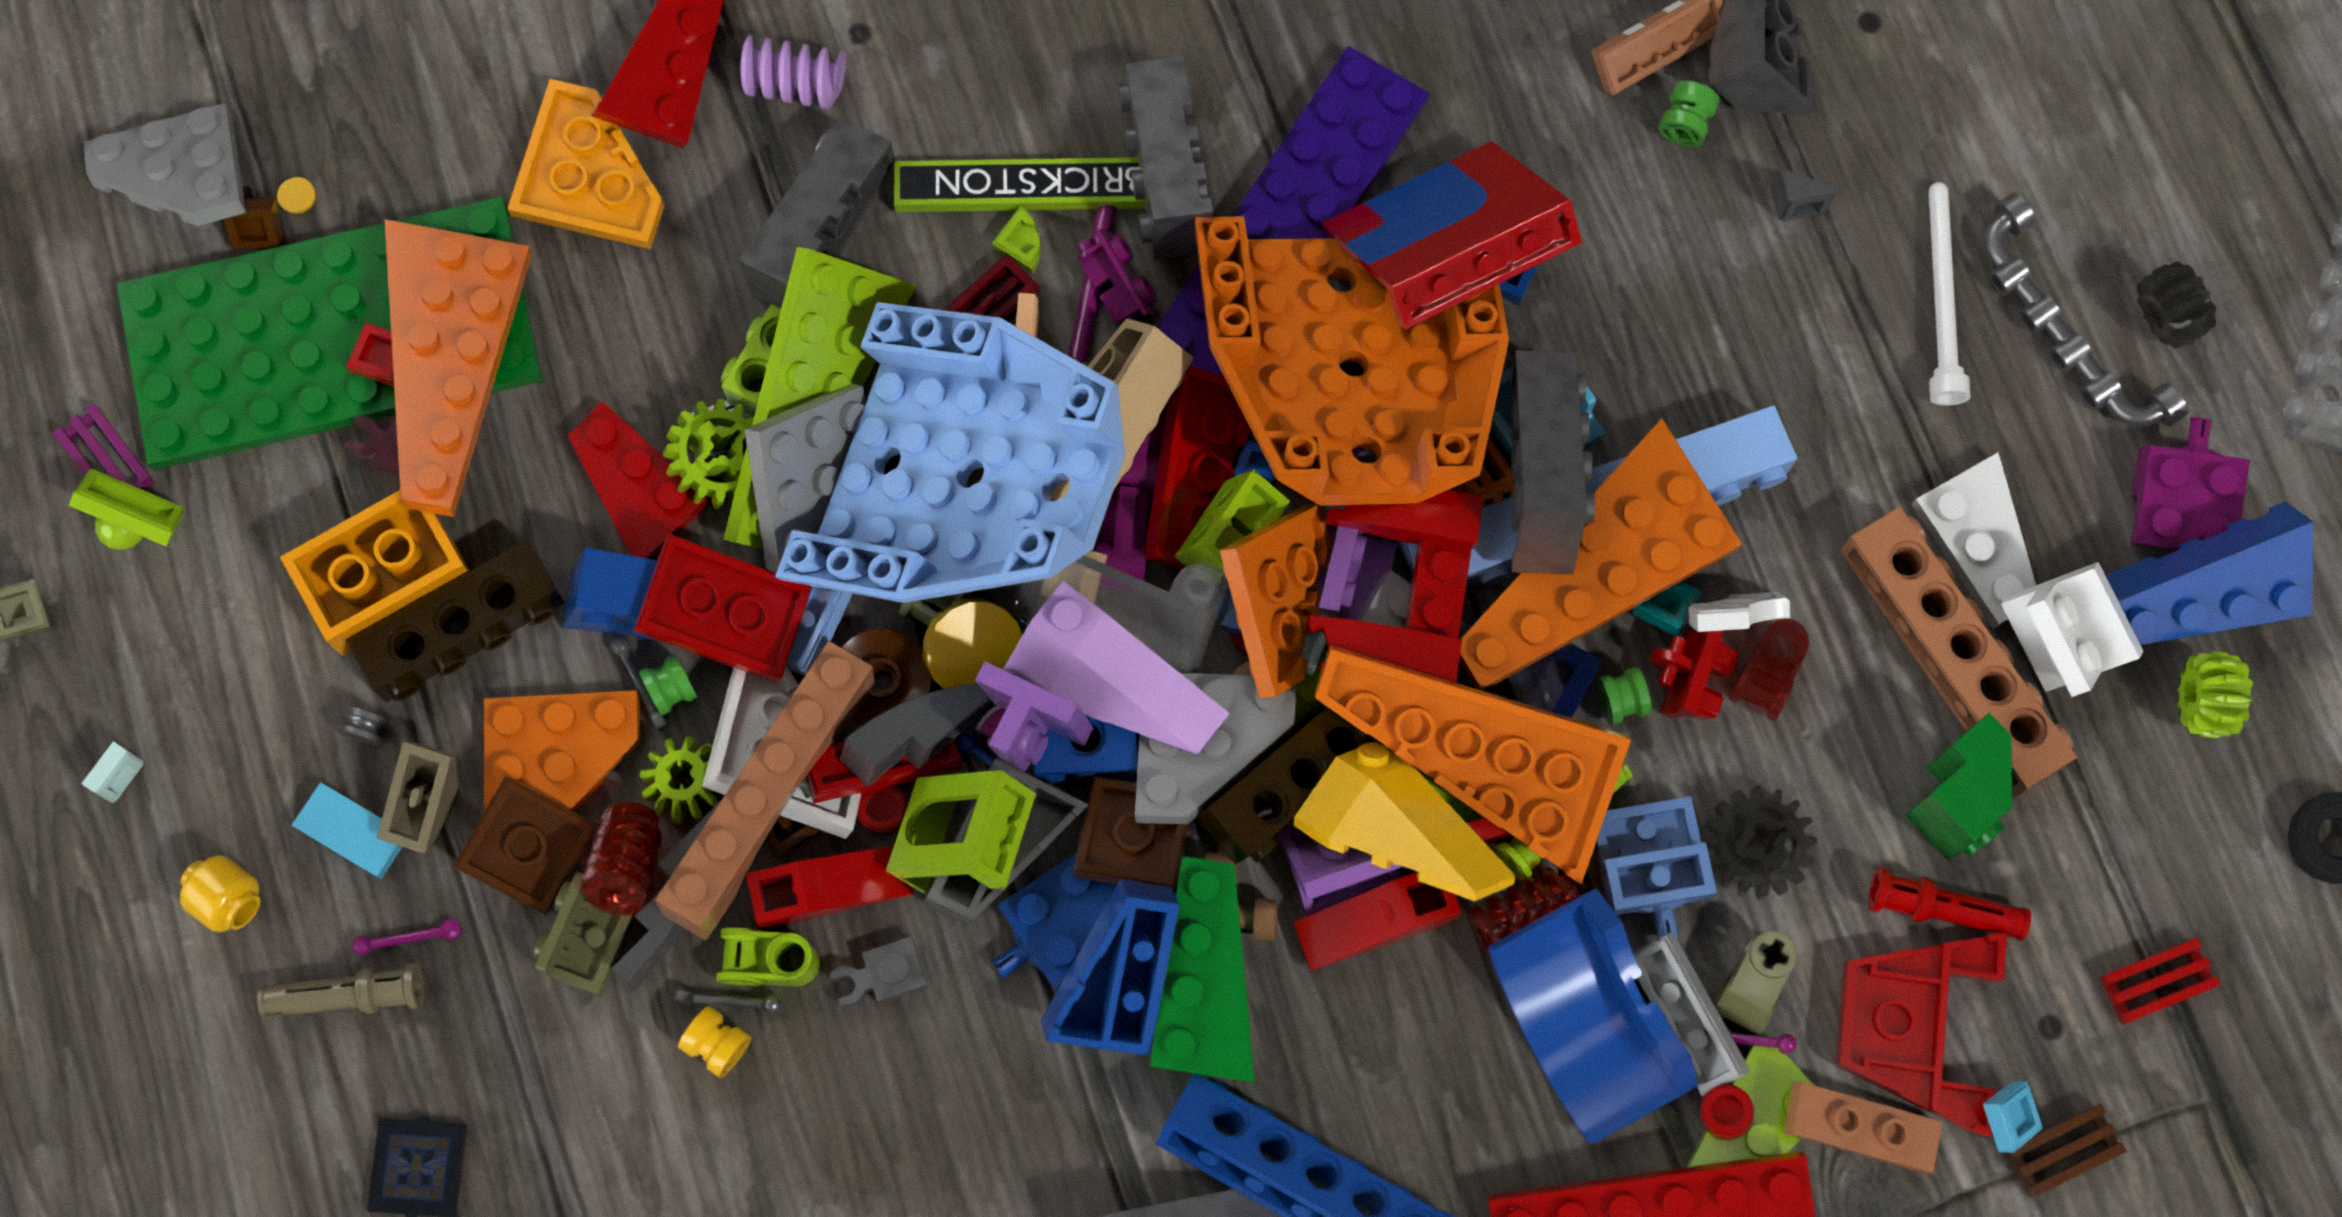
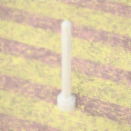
M1936 182L1929 188V210L1938 368L1934 370V376L1929 379L1930 401L1934 404L1957 405L1970 399L1969 376L1964 374V369L1958 365L1949 193L1944 183Z

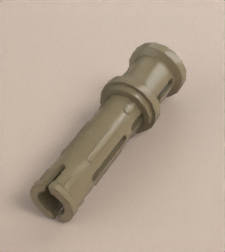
M417 962L407 963L405 969L377 972L374 967H366L362 971H358L356 976L312 980L280 985H260L257 993L258 1010L262 1018L266 1019L283 1015L316 1013L347 1008H359L361 1012L366 1014L377 1013L381 1007L408 1005L411 1010L420 1009L424 1001V979L420 965Z

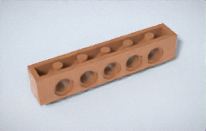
M1899 506L1852 535L1842 546L1840 552L1965 731L1989 712L2010 734L2011 723L2019 724L2026 729L2029 735L2028 744H2022L2012 736V798L2015 799L2078 758L2072 750V739L2061 725L2054 724L2042 708L2043 699L2038 690L2030 682H2024L2013 667L2014 660L2006 645L2000 640H1994L1983 624L1984 616L1977 604L1970 598L1965 599L1955 585V576L1949 564L1943 558L1936 557L1926 544V535L1920 523L1912 516L1907 517ZM1892 558H1901L1907 561L1912 568V576H1905L1897 572L1893 566ZM1930 599L1936 602L1940 607L1941 617L1928 615L1922 607L1921 600ZM1951 640L1963 642L1969 648L1970 659H1962L1955 655L1951 648ZM1982 681L1989 682L1997 688L2000 696L1998 702L1991 701L1983 695L1980 688Z

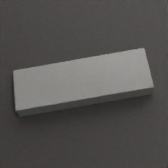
M1671 932L1633 952L1642 976L1636 979L1649 1003L1656 1000L1670 1026L1692 1056L1698 1083L1697 1089L1700 1095L1704 1096L1712 1088L1728 1084L1750 1072L1748 1065L1674 933Z

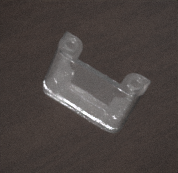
M1084 555L1052 578L1018 583L1014 603L1017 616L1022 623L1028 626L1060 583L1065 581L1179 673L1200 674L1222 626L1221 624L1231 599V591L1224 572L1209 565L1194 564L1187 566L1177 575L1168 592Z

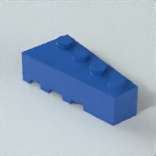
M2284 501L2268 508L2269 513L2251 521L2243 518L2226 525L2227 530L2202 541L2194 538L2179 544L2178 551L2158 559L2153 556L2105 576L2140 645L2311 616L2313 598V521Z

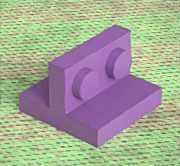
M1338 526L1337 530L1328 528L1333 550L1328 569L1321 570L1316 592L1322 596L1318 613L1319 616L1356 620L1382 574L1392 569L1397 543L1358 535V529Z
M984 662L975 680L995 705L1006 709L988 744L1003 762L1026 773L1030 763L1036 765L1042 758L1048 744V737L1045 736L1048 729L1080 745H1085L1093 727L1077 704Z
M1286 825L1276 833L1279 846L1291 867L1300 904L1306 917L1402 877L1400 868L1404 866L1392 864L1388 869L1371 864V854L1351 847L1342 854L1328 849L1298 828L1292 830Z

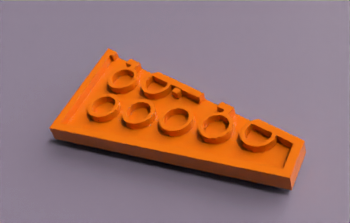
M385 219L401 501L404 508L454 517L532 254L530 246Z
M1662 418L1594 492L1593 523H1585L1573 575L1520 573L1461 638L1462 646L1459 661L1477 690H1487L1739 550L1742 545L1740 539Z
M1330 645L1314 693L1315 699L1365 734H1369L1394 751L1395 755L1409 765H1414L1446 791L1499 828L1505 829L1526 844L1537 855L1552 862L1580 885L1582 884L1631 742L1628 735Z

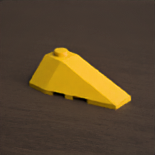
M1377 742L1365 743L1357 749L1336 756L1294 817V826L1328 849L1344 854L1351 847L1371 854V864L1388 869L1394 864L1417 871L1418 881L1473 901L1514 885V873L1413 765H1409L1386 746Z

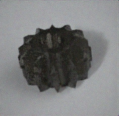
M2178 261L2169 265L2164 264L2152 270L2151 274L2144 277L2137 284V293L2139 295L2137 304L2142 308L2144 314L2142 318L2146 319L2150 325V332L2156 333L2160 342L2164 345H2170L2175 349L2183 345L2189 346L2200 340L2202 336L2206 335L2216 326V317L2214 315L2216 313V306L2211 301V292L2204 286L2203 278L2197 277L2194 269L2188 264L2183 265Z

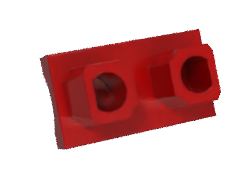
M1690 629L1686 631L1684 639L1673 637L1669 650L1655 649L1652 651L1650 663L1662 670L1657 684L1667 688L1659 713L1671 719L1689 716L1708 720L1718 716L1723 698L1721 693L1706 687L1709 674L1711 673L1719 678L1728 676L1734 669L1739 654L1738 651L1721 641L1724 630L1698 632Z

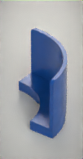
M1597 889L1513 932L1489 947L1488 952L1496 975L1529 1047L1563 1107L1588 1143L1598 1142L1698 1087L1692 1056L1670 1026L1656 1000L1646 1005V1000L1635 981L1636 978L1642 976V973L1628 942L1623 922Z

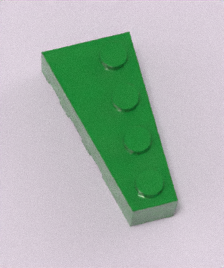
M1182 856L1176 898L1180 905L1157 1017L1150 1067L1255 1083L1235 866L1232 863Z

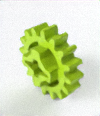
M723 399L717 400L713 410H709L707 405L700 401L694 408V416L686 410L682 411L677 419L679 426L672 425L666 437L673 443L665 446L663 457L675 460L669 465L666 471L667 476L680 475L682 481L677 491L682 493L692 488L696 491L694 495L695 504L699 505L705 496L712 497L714 509L721 507L725 497H728L730 502L733 503L744 459L743 445L746 443L744 429L751 427L754 416L748 420L742 417L743 405L740 403L730 412L726 411ZM687 441L690 442L689 448L695 453V462L693 464L688 459ZM728 445H731L726 453L727 456L714 457L710 462L706 463L711 454L710 452L716 453L720 449L724 450ZM710 480H719V481H723L724 483L714 482V481H710Z

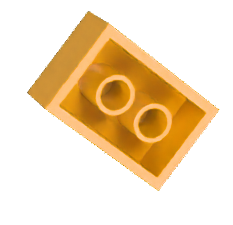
M400 490L280 556L283 565L324 639L341 656L352 651L346 639L470 571L440 516L434 513L404 508Z

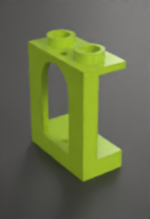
M1002 770L918 777L886 871L921 893H927L931 878L934 876L970 875L990 889L1006 888L1036 793ZM977 799L964 842L943 844L957 800Z

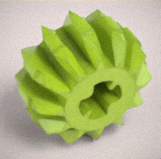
M2211 651L2210 653H2199L2197 656H2190L2186 662V669H2182L2180 672L2181 684L2177 688L2179 692L2177 708L2181 710L2180 720L2182 725L2188 727L2191 734H2200L2201 737L2207 738L2239 734L2243 728V721H2248L2250 717L2248 710L2250 702L2254 701L2251 697V688L2254 683L2251 679H2248L2249 667L2247 663L2242 662L2239 656L2228 655L2227 652Z
M687 736L683 741L681 750H678L672 739H666L664 745L668 754L664 757L656 751H650L648 754V758L656 766V769L646 768L640 771V778L651 784L641 794L647 802L656 801L653 811L658 817H663L671 811L674 823L682 824L687 810H690L694 819L700 822L704 818V813L700 807L706 803L713 809L719 803V800L712 794L715 791L702 787L713 746L706 743L697 750L694 737ZM690 771V775L694 780L693 784L688 788L680 784V790H678L679 786L674 779L681 772L688 776Z

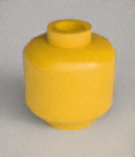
M216 855L204 861L198 860L192 863L181 877L182 888L179 900L183 910L211 931L221 933L231 929H241L253 919L260 907V886L256 877L226 856Z

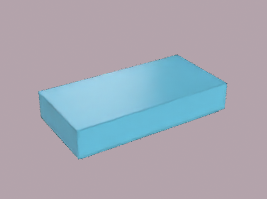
M321 782L291 825L379 879L383 878L402 849L399 845L377 838L382 818Z

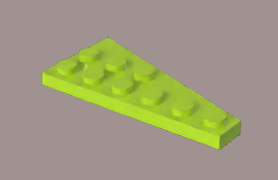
M797 247L752 426L823 394L835 392L852 384L863 386L876 363V360L860 347L876 303L906 306L917 285L809 248ZM746 447L723 540L763 549L748 449Z

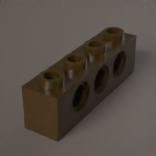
M525 540L346 639L374 692L386 703L392 699L394 701H401L417 693L422 687L421 683L437 674L445 676L459 670L466 664L467 657L483 648L488 651L502 646L511 639L512 632L526 624L538 625L547 621L556 613V608L564 604L565 601L537 552L529 541ZM505 591L515 592L514 601L509 607L501 610L493 609L494 600L500 593ZM460 616L470 617L469 625L464 632L457 635H450L448 633L449 626L454 619ZM415 641H424V650L419 657L413 660H404V651L409 644Z
M1326 706L1200 813L1196 819L1235 865L1249 856L1256 863L1279 844L1273 835L1286 824L1292 830L1296 829L1294 826L1295 815L1337 755L1328 746V735H1335L1342 740L1345 746V753L1357 749L1365 743H1382L1371 735L1365 734ZM1292 766H1298L1307 773L1309 778L1308 788H1301L1293 782L1291 778ZM1255 797L1266 800L1271 806L1272 818L1270 821L1261 819L1255 813L1253 808Z

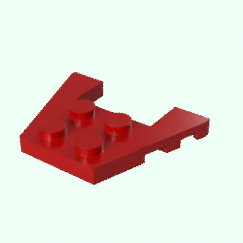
M1995 933L1985 937L1957 940L1936 946L1914 950L1908 949L1845 962L1843 967L1835 1066L1979 1137H1992L1993 1133L1983 1103L1995 1095L1997 1089L1942 1080L1949 976L1997 983L2004 980L2007 934Z

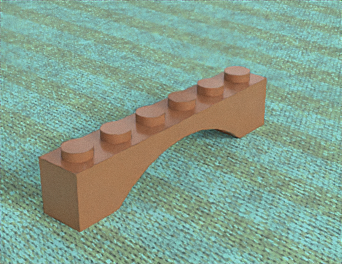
M827 642L655 899L663 916L705 941L708 939L734 900L757 852L784 807L822 754L849 726L874 688L873 666L834 643Z

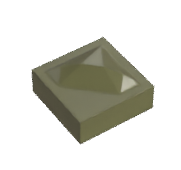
M35 578L0 588V643L51 629Z

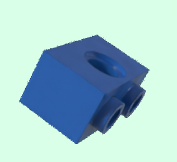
M1086 716L1093 727L1091 732L1100 739L1097 748L1090 752H1080L1072 746V740L1048 729L1045 734L1048 737L1046 750L1040 761L1035 765V777L1045 783L1092 782L1093 775L1117 780H1137V733Z

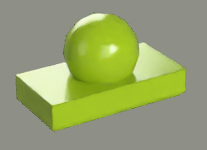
M90 468L73 492L68 505L96 517L95 533L100 542L110 549L119 551L135 547L143 538L167 547L186 511L180 505Z

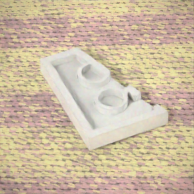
M1996 453L1920 496L1911 504L1993 629L2009 621L2001 606L2004 598L2036 586L1999 453Z

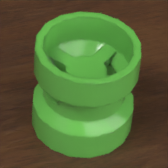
M1680 81L1675 84L1669 99L1672 107L1664 112L1658 130L1664 138L1672 143L1689 148L1699 147L1703 144L1709 130L1706 123L1707 119L1714 116L1720 98L1713 89L1694 81Z

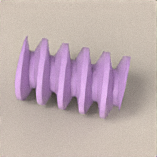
M749 34L743 45L740 64L743 91L745 95L754 97L761 88L764 98L773 100L780 91L783 102L792 103L799 94L801 104L809 107L818 96L821 109L830 110L839 97L843 86L847 59L846 51L841 50L836 62L832 63L829 59L828 48L822 47L816 60L811 59L808 44H803L798 55L792 56L790 41L784 40L779 52L774 53L771 38L765 37L760 49L757 50L754 48L753 35Z

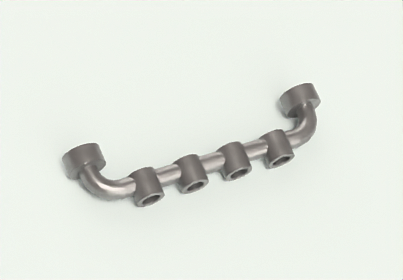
M2014 192L1996 203L1995 212L1997 215L1988 224L1984 234L1985 251L1996 267L1989 272V279L1993 287L2001 295L2007 296L2015 291L2026 306L2020 309L2018 314L2024 326L2031 333L2037 334L2045 328L2056 342L2054 346L2049 348V355L2054 364L2065 373L2075 367L2087 381L2079 387V392L2084 402L2094 411H2098L2106 405L2110 412L2121 422L2134 427L2150 426L2159 421L2166 426H2172L2188 415V406L2184 398L2168 383L2161 384L2146 395L2148 404L2146 407L2134 406L2125 398L2118 380L2109 371L2101 368L2093 358L2087 341L2079 333L2073 332L2062 319L2061 311L2056 302L2049 295L2043 294L2031 280V274L2025 263L2019 257L2012 256L2004 244V236L2007 231L2018 236L2035 224V216L2031 207L2024 198Z

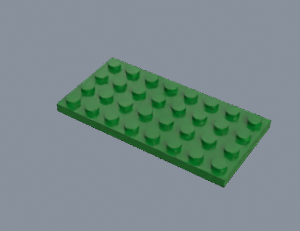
M503 196L396 220L397 222L515 243L507 203ZM385 223L116 283L146 461L153 471L396 415L393 386L351 373L346 367L365 322L391 330ZM524 285L491 393L543 381Z

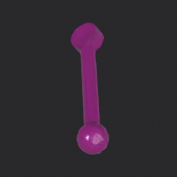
M448 919L440 927L374 939L361 935L355 938L352 948L357 955L365 956L372 949L444 937L446 940L454 941L461 936L462 927L456 920Z
M1729 1032L1737 1044L1777 1048L1783 1054H1791L1797 1047L1795 1037L1788 1033L1782 1034L1779 1037Z

